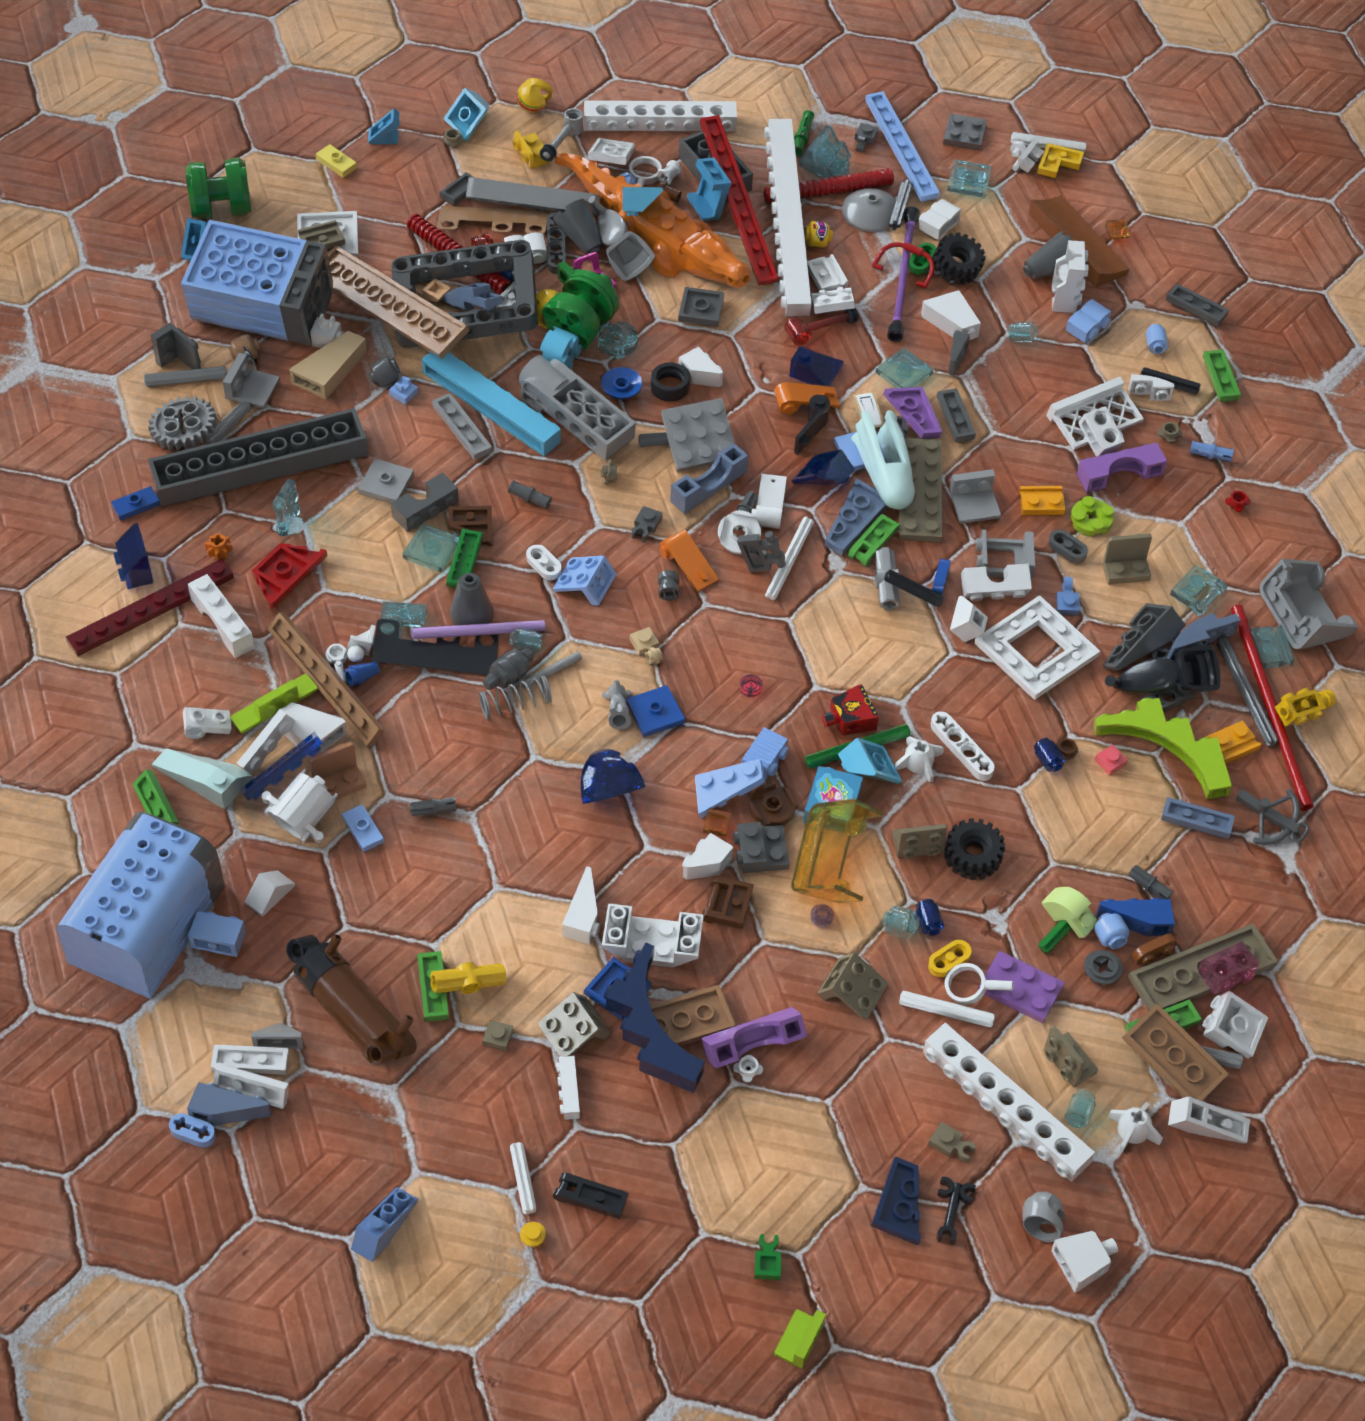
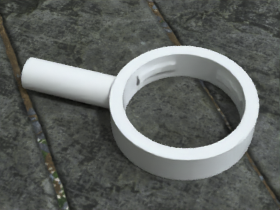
M640 156L630 162L629 173L635 177L636 184H640L643 187L658 181L657 173L653 176L642 177L633 172V168L640 164L653 165L659 171L662 169V166L657 159L650 156Z
M963 963L955 966L948 972L945 978V989L954 1002L961 1005H970L979 1001L984 996L986 990L1013 991L1014 982L986 980L984 973L978 966ZM965 970L977 972L981 977V986L977 993L967 998H960L951 992V981L958 973Z

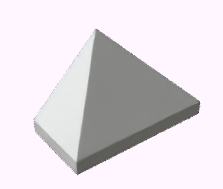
M283 1023L254 1031L251 1035L253 1046L304 1048L302 1033Z

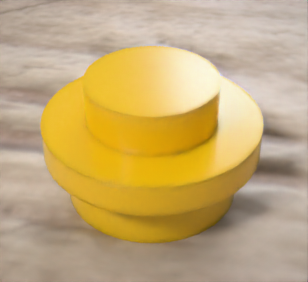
M528 1222L521 1228L520 1239L526 1246L537 1247L544 1242L546 1231L540 1223Z

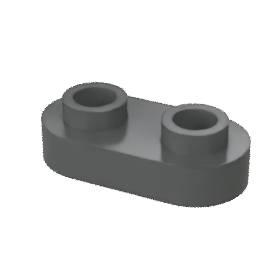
M1054 530L1051 532L1048 540L1051 549L1073 563L1085 561L1088 548L1083 542L1064 530Z

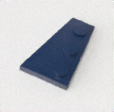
M896 1156L893 1158L870 1225L917 1246L920 1243L918 1165Z

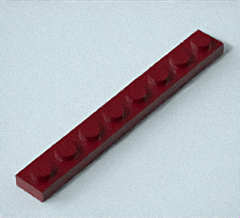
M220 559L66 636V641L78 657L191 600L188 583L208 574L214 584L219 586L233 579V572L224 560Z

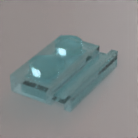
M1278 625L1275 628L1272 626L1251 628V633L1264 668L1279 667L1284 664L1293 665L1294 657L1282 625Z

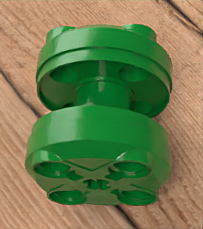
M239 157L225 160L226 176L207 178L205 162H190L188 166H185L192 218L197 220L213 218L211 202L230 200L232 216H245L252 212L245 160Z
M576 269L563 285L562 293L556 294L542 308V314L548 330L554 331L553 327L556 326L579 337V344L582 345V349H586L597 337L600 325L611 320L620 309V305L610 277L593 271Z

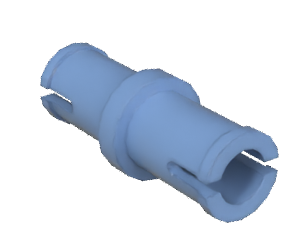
M1195 441L1192 442L1190 454L1205 456L1209 460L1215 458L1232 462L1234 449L1219 447L1215 443L1209 445Z

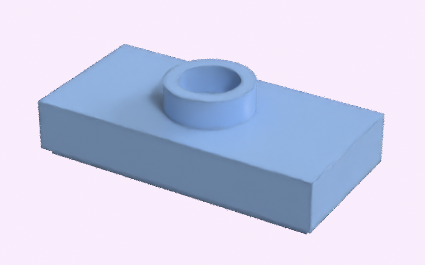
M363 804L342 813V819L363 852L384 843V838Z

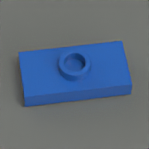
M149 486L111 501V504L118 518L122 521L160 506V501L152 487Z

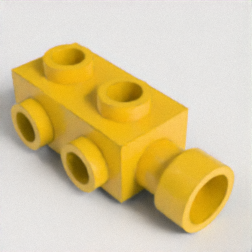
M1306 687L1298 691L1295 696L1293 692H1290L1281 697V702L1275 706V709L1285 726L1291 724L1299 726L1308 719L1314 721L1322 717V712L1326 708L1335 705L1336 696L1329 689L1318 693L1316 689L1310 691Z

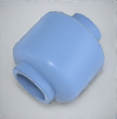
M1105 913L1098 918L1094 926V931L1104 947L1118 949L1127 943L1130 931L1119 914Z

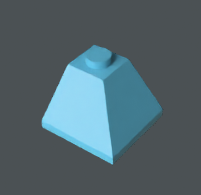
M464 88L443 119L453 129L459 130L462 138L467 141L487 113L489 104L478 93Z
M623 187V212H627V216H638L639 212H643L663 192V187Z
M856 738L838 754L842 761L843 769L848 773L896 784L903 782L885 747Z

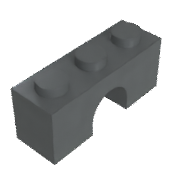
M443 472L425 482L426 499L418 500L407 493L391 502L392 517L406 532L419 527L425 521L436 517L440 512L459 502L458 487Z

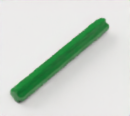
M903 724L861 739L885 745L909 737L911 731L907 724ZM853 741L807 755L805 757L807 767L814 768L840 759L838 754Z

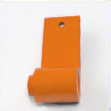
M784 382L777 385L774 390L782 414H794L801 404L809 405V400L814 395L826 396L830 400V407L839 408L840 406L835 387Z
M685 530L660 542L659 551L662 557L668 560H676L696 592L719 580L691 536Z

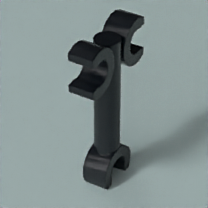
M941 1177L940 1184L947 1186L948 1189H938L937 1196L943 1199L950 1197L944 1226L938 1229L936 1239L940 1242L942 1235L948 1234L951 1237L950 1244L953 1245L957 1236L954 1224L959 1201L961 1200L964 1204L971 1205L974 1197L967 1196L965 1192L974 1193L976 1185L972 1183H965L964 1185L953 1183L949 1177Z

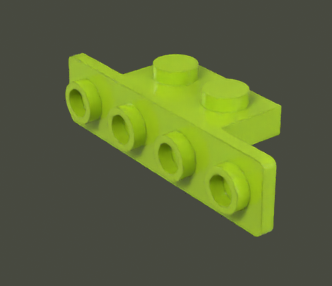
M303 674L253 701L254 703L231 715L230 720L239 732L243 734L275 716L279 709L288 706L292 702L297 703L318 691V688L307 674Z

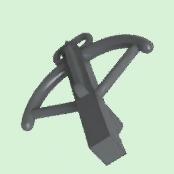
M1241 789L1236 797V801L1259 814V838L1254 837V843L1263 845L1275 844L1285 839L1289 834H1291V839L1296 843L1301 842L1309 832V826L1304 822L1297 824L1300 816V805L1291 789L1286 790L1287 796L1271 803L1267 798H1263L1260 801ZM1291 799L1294 808L1292 819L1290 820L1272 809V807ZM1264 818L1284 831L1275 837L1264 839ZM1304 826L1306 830L1300 839L1294 838V835H1300L1299 827Z

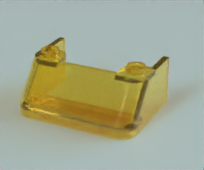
M857 799L813 805L808 813L792 877V890L802 895L836 903L862 901L863 896L850 891L849 882L841 879L850 838L864 832L867 818L882 817L883 812Z

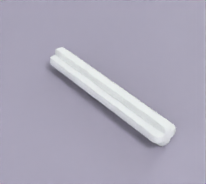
M1013 132L1011 135V143L1023 141L1028 146L1035 137L1039 140L1036 144L1039 148H1046L1047 143L1084 153L1086 150V143L1018 132Z
M902 991L899 1003L904 1006L986 1027H992L995 1015L990 1012L908 991Z

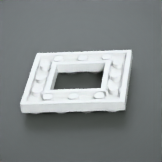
M1041 596L1036 597L985 631L984 634L976 637L974 642L1034 700L1099 657L1100 654L1098 648ZM1037 625L1065 650L1038 669L1032 666L1010 645L1011 642Z

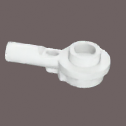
M332 644L326 651V659L330 664L334 665L335 672L346 684L343 663L348 658L347 649L341 644Z

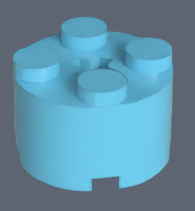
M554 326V331L549 330L543 339L540 350L543 351L542 356L548 361L557 359L572 370L575 356H579L582 350V345L579 344V337Z

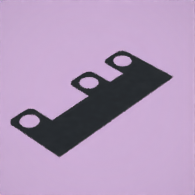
M379 619L376 624L373 662L488 675L490 666L497 658L498 634L490 635L494 639L493 644L490 646H484L480 643L479 639L482 635H475V645L473 648L459 646L460 636L456 637L453 641L437 638L436 643L398 639L400 627L398 621ZM384 623H391L394 625L395 631L391 634H385L381 631L380 627Z

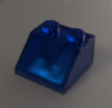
M136 523L115 543L117 552L113 553L116 565L121 564L118 573L121 582H126L127 589L154 583L139 525Z

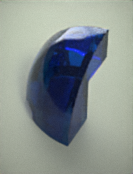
M598 749L589 756L583 767L581 775L583 804L596 802L646 787L644 780L632 762L628 763L620 757L621 753L611 749Z

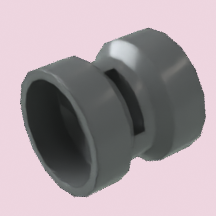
M666 570L659 573L658 593L661 599L672 601L680 596V587L678 585L680 580L677 572Z

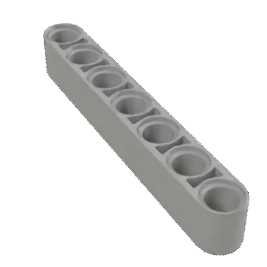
M474 177L468 178L466 198L470 200L565 212V206L579 199L586 201L591 196H595L599 203L601 199L600 195ZM591 205L593 215L598 216V212Z

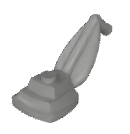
M591 196L588 201L600 215L597 221V228L601 241L606 246H609L606 253L610 264L624 281L638 276L652 263L655 253L640 236L628 231L625 220L617 212L603 207L595 196Z

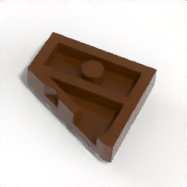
M491 505L448 507L449 530L461 534L462 528L482 532V543L493 546Z

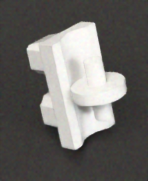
M1034 137L1027 148L1023 141H1015L1011 144L1010 151L1012 156L1019 157L1011 168L1015 172L1020 167L1028 173L1044 153L1043 150L1036 146L1039 142L1037 138Z

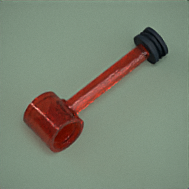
M856 307L845 309L842 314L810 324L804 323L800 317H794L785 324L784 330L794 345L801 346L810 340L811 331L843 321H847L849 324L857 322L859 314Z

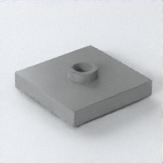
M374 458L357 488L358 494L391 503L403 496L414 476V470Z

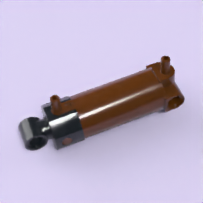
M334 934L330 942L321 944L314 935L295 938L287 943V955L292 962L297 963L294 969V976L311 996L317 999L363 1052V1056L370 1064L378 1066L416 1052L417 1043L409 1031L414 1021L412 1016L406 1015L402 1022H399L337 950L342 940L340 935Z

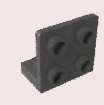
M168 323L151 334L155 361L161 368L177 357L191 369L201 368L198 344L194 339L187 337L179 327L176 328L172 323Z

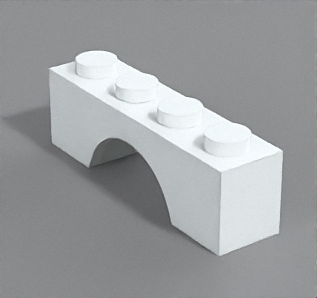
M208 574L188 583L191 601L201 614L206 613L212 619L222 637L223 643L234 658L254 649L252 632Z

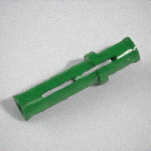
M809 110L803 112L798 131L794 135L796 157L803 154L804 146L808 143V134L814 119V113Z

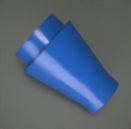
M376 662L351 665L345 670V678L350 686L358 687L379 674L380 669Z

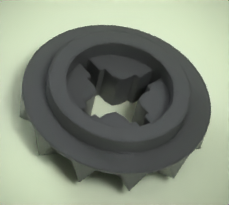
M1097 950L1086 957L1083 969H1085L1086 977H1090L1093 984L1098 982L1102 986L1109 983L1113 985L1116 980L1120 979L1122 963L1115 954L1106 950ZM1107 963L1106 971L1104 970L1102 973H1099V967Z

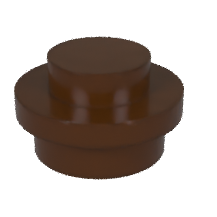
M1064 738L1056 744L1055 753L1063 760H1071L1076 757L1078 747L1074 740Z

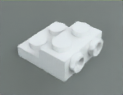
M1231 991L1221 996L1217 995L1210 1005L1214 1009L1212 1015H1208L1202 1024L1206 1028L1203 1035L1221 1048L1229 1046L1247 1059L1252 1057L1268 1017Z

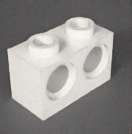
M1106 406L1084 414L1078 422L1096 457L1118 451L1125 442L1122 432L1118 430L1114 417Z

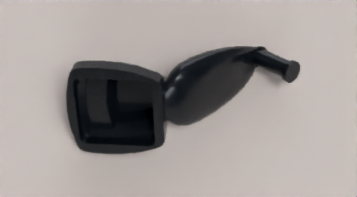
M1196 645L1179 651L1174 661L1166 657H1157L1132 666L1118 678L1109 675L1105 678V684L1115 689L1121 688L1122 690L1136 693L1162 692L1171 689L1176 683L1190 691L1212 692L1220 688V667L1215 650L1211 645Z

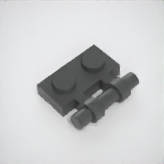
M773 532L765 533L766 540H761L759 534L738 536L737 543L750 572L770 571L772 564H777L778 568L785 567L784 552L780 550L779 540L774 536ZM766 550H771L772 553L767 554Z

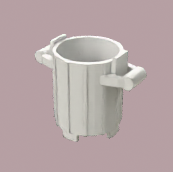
M304 769L296 776L278 800L268 791L262 793V801L269 805L265 810L266 816L269 814L283 829L302 840L303 844L309 837L313 838L316 843L323 841V833L317 831L314 827L333 805L338 794L335 793L332 796L327 791V787L324 785L325 781L318 775L310 778L305 775L306 770Z

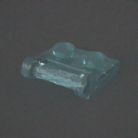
M290 479L286 480L272 503L273 510L277 516L278 524L276 530L280 536L289 534V525L300 512L296 481Z
M1195 564L1171 589L1170 595L1190 607L1194 614L1202 616L1206 611V607L1227 589V585ZM1208 585L1212 586V589L1201 601L1195 599Z

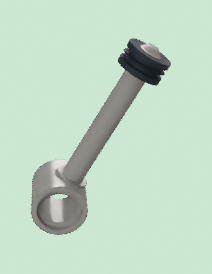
M571 108L564 112V128L551 144L544 145L540 150V156L543 160L550 162L557 155L556 149L567 135L576 136L582 133L583 112L581 110Z

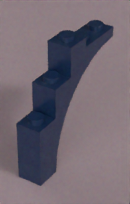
M645 942L642 950H637L633 959L634 965L631 970L627 969L623 980L616 978L612 986L608 985L604 993L606 1009L624 1016L620 1029L623 1030V1040L641 1047L637 1060L640 1061L639 1071L694 1093L704 1074L705 1061L687 1053L673 1042L656 1020L651 1010L646 988L648 972L654 959V946Z

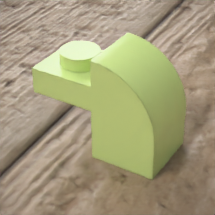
M1070 887L1055 888L1041 903L1054 921L1066 920L1079 938L1086 937L1098 921L1088 908L1091 902L1079 891Z

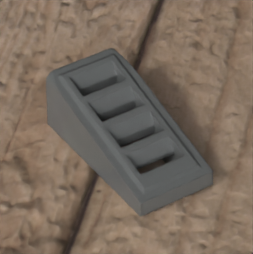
M957 330L953 334L949 375L952 376L956 373L968 350L970 338L969 334Z

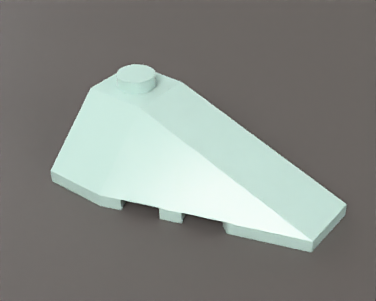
M167 748L152 763V767L224 810L254 778L252 774L235 764Z

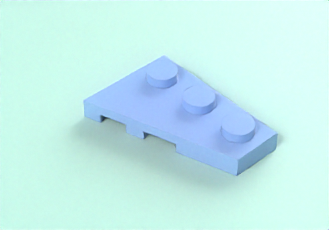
M761 759L695 775L698 814L700 817L707 816L708 811L717 806L719 808L727 804L726 801L736 795L742 796L765 783Z

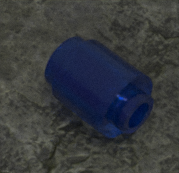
M1043 738L1034 745L1035 755L1046 771L1057 772L1062 769L1066 758L1054 741L1049 738Z
M925 899L917 903L915 913L922 933L929 936L938 935L945 926L938 905L932 899Z

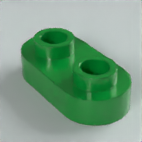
M922 243L918 246L933 257L936 250L935 245ZM916 254L912 255L909 261L911 273L923 275L929 270L930 263L927 258Z

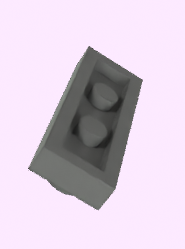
M1176 284L1166 297V301L1217 327L1229 312V309L1179 284Z
M957 388L938 391L937 400L955 443L974 440L976 433Z

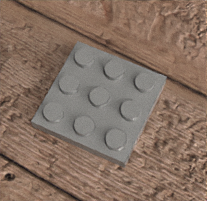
M722 398L661 411L676 471L713 464L718 453L734 443Z

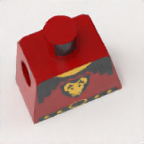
M862 684L833 697L830 702V712L821 715L825 727L836 724L842 735L877 730L879 715Z

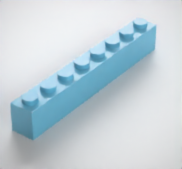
M431 352L421 359L423 374L542 456L547 455L561 443V428L557 424L544 418L541 413L528 407L525 402L519 401L510 392L500 388L494 381H490L479 371H475L464 361L453 356L451 352L443 359H440Z

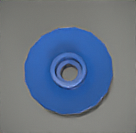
M617 367L603 375L601 386L603 391L612 398L628 399L637 395L641 390L642 380L636 371L630 368Z

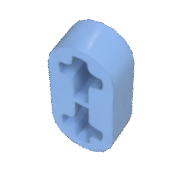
M183 1113L176 1114L170 1119L169 1128L171 1134L176 1139L201 1148L209 1147L215 1142L216 1134L212 1124ZM184 1122L186 1128L181 1127L180 1130H177L176 1125H182ZM205 1131H208L209 1136H204L200 1139L199 1133L204 1134Z

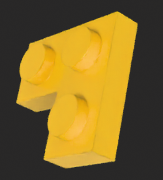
M1047 143L1037 174L1056 178L1060 166L1079 170L1084 152Z

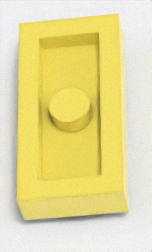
M330 144L316 153V160L342 178L357 169V162Z

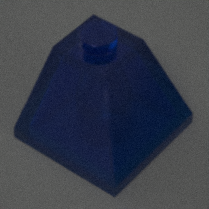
M799 346L791 359L789 376L811 385L830 386L844 361L809 347Z
M842 449L814 455L791 481L793 484H843L849 480V475L855 468Z

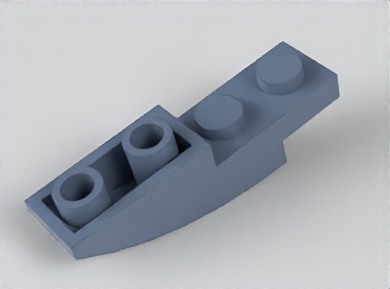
M475 283L455 288L443 297V302L451 304L452 307H460L464 311L472 310L474 306L483 307L484 310L495 309V306L503 304L502 296L492 293L490 284Z
M1212 613L1194 621L1178 635L1167 658L1174 661L1176 654L1183 649L1196 645H1207V643H1212L1217 639L1231 637L1236 633L1241 619L1237 614L1218 619Z

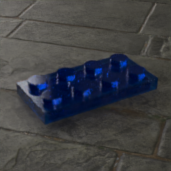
M315 731L241 787L242 794L248 801L251 798L256 800L261 797L262 793L265 792L264 789L269 784L276 785L284 778L283 774L289 769L294 771L301 766L304 757L308 754L312 757L322 749L320 747L323 743L321 738Z

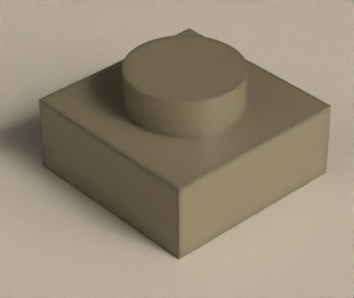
M490 1020L483 1038V1046L507 1051L514 1031L513 1026Z

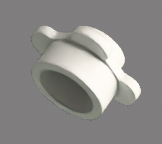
M746 1055L741 1058L739 1063L734 1064V1071L743 1077L744 1082H751L754 1076L762 1074L763 1067L759 1065L757 1059L752 1055Z

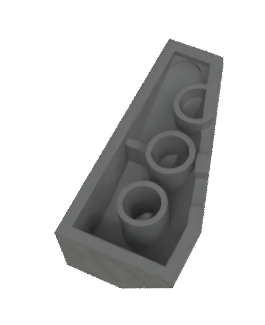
M1146 603L1131 619L1129 623L1131 625L1130 630L1123 632L1121 636L1123 641L1120 645L1113 648L1103 666L1105 669L1117 671L1177 638L1181 633L1180 631L1186 626L1172 606Z

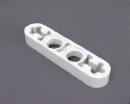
M936 712L933 714L930 724L932 731L975 778L981 781L990 780L995 768L991 759L948 713ZM951 735H958L961 740L954 742L949 737ZM971 750L975 753V756L966 757L963 752ZM980 767H981L982 769H986V768H987L988 771H987V772H986V770H981V771H980L979 769H980Z

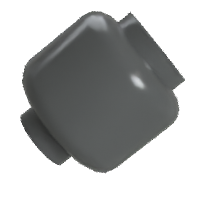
M385 356L371 364L372 372L369 373V376L374 384L378 383L381 387H386L399 379L401 371L394 358L390 359Z

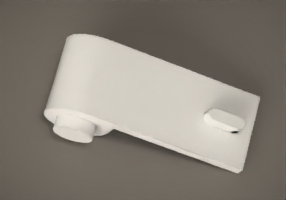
M761 474L758 503L756 509L752 508L751 512L760 527L780 529L787 477Z

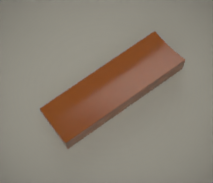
M1062 195L1046 200H1031L1029 215L1050 238L1058 232L1064 231L1063 235H1069L1073 241H1085V250H1088V260L1085 262V264H1088L1087 278L1095 287L1128 274L1129 267Z

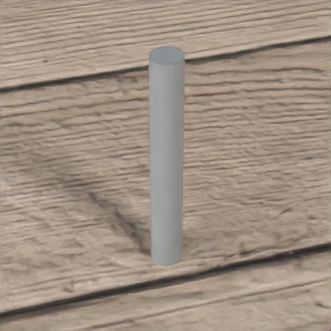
M577 651L523 681L526 682L528 687H531L533 678L540 682V676L544 675L548 678L581 660L582 656ZM522 683L523 688H524V689H527V687L525 686V684Z

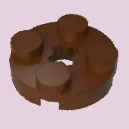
M765 784L754 791L750 800V813L757 822H761L762 827L785 825L794 818L796 799L788 788L783 786L782 789L776 787V784ZM772 802V804H778V806L772 809L769 808V803Z

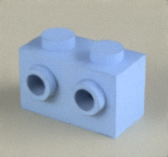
M197 911L188 937L191 948L237 957L246 935L244 921L237 917H224L214 912Z

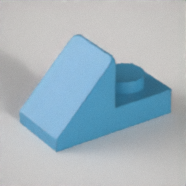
M393 108L370 127L368 143L397 144L400 112Z

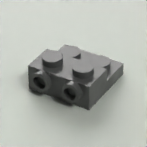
M761 822L737 824V831H733L734 845L739 846V850L736 851V860L738 865L741 864L743 873L789 869L790 863L783 825L761 827Z

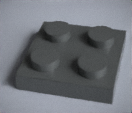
M685 287L678 321L718 327L724 301V292Z

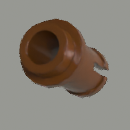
M660 182L657 186L663 187V190L675 203L680 200L682 192L668 186L667 182Z

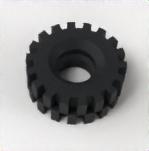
M956 232L955 236L953 233H949L948 236L945 235L939 242L932 257L936 265L935 270L940 271L939 275L941 277L946 276V281L954 280L953 284H958L959 281L961 285L966 284V282L971 283L973 279L977 278L985 263L986 256H983L985 251L980 249L981 244H976V239L973 237L969 239L967 234L961 236L960 233ZM953 257L960 258L964 263L956 261Z
M969 818L968 823L962 820L959 822V826L955 824L952 827V831H949L944 849V857L947 859L948 867L953 866L952 871L955 874L959 871L962 878L969 875L970 880H975L976 876H979L980 880L985 879L986 874L990 877L994 874V870L997 871L999 869L1005 850V843H1003V835L999 836L1000 830L998 828L992 829V823L988 822L985 825L983 824V819L974 822V818ZM971 845L978 846L983 850V854L972 855L965 848Z

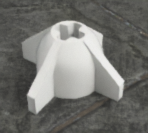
M911 736L907 737L906 744L908 747L906 748L905 755L895 763L896 770L907 767L914 773H924L928 782H933L934 776L931 768L934 757L943 754V747L929 744L925 740H917Z
M1145 1102L1142 1108L1133 1107L1127 1110H1111L1108 1117L1118 1122V1133L1124 1139L1119 1148L1120 1151H1124L1128 1142L1139 1144L1146 1139L1160 1146L1163 1137L1152 1126V1119L1146 1112L1149 1108V1103Z

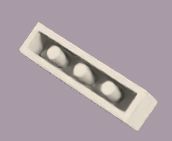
M559 1057L556 1069L557 1072H560V1077H557L558 1086H561L559 1100L563 1102V1105H560V1113L564 1114V1120L580 1119L575 1057Z

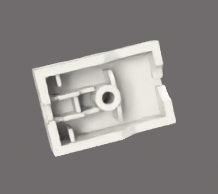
M1068 240L1066 255L1056 260L1052 279V293H1055V296L1052 297V311L1075 313L1077 306L1082 303V293L1080 292L1085 289V279L1083 278L1088 276V264H1085L1088 260V250H1085V241Z

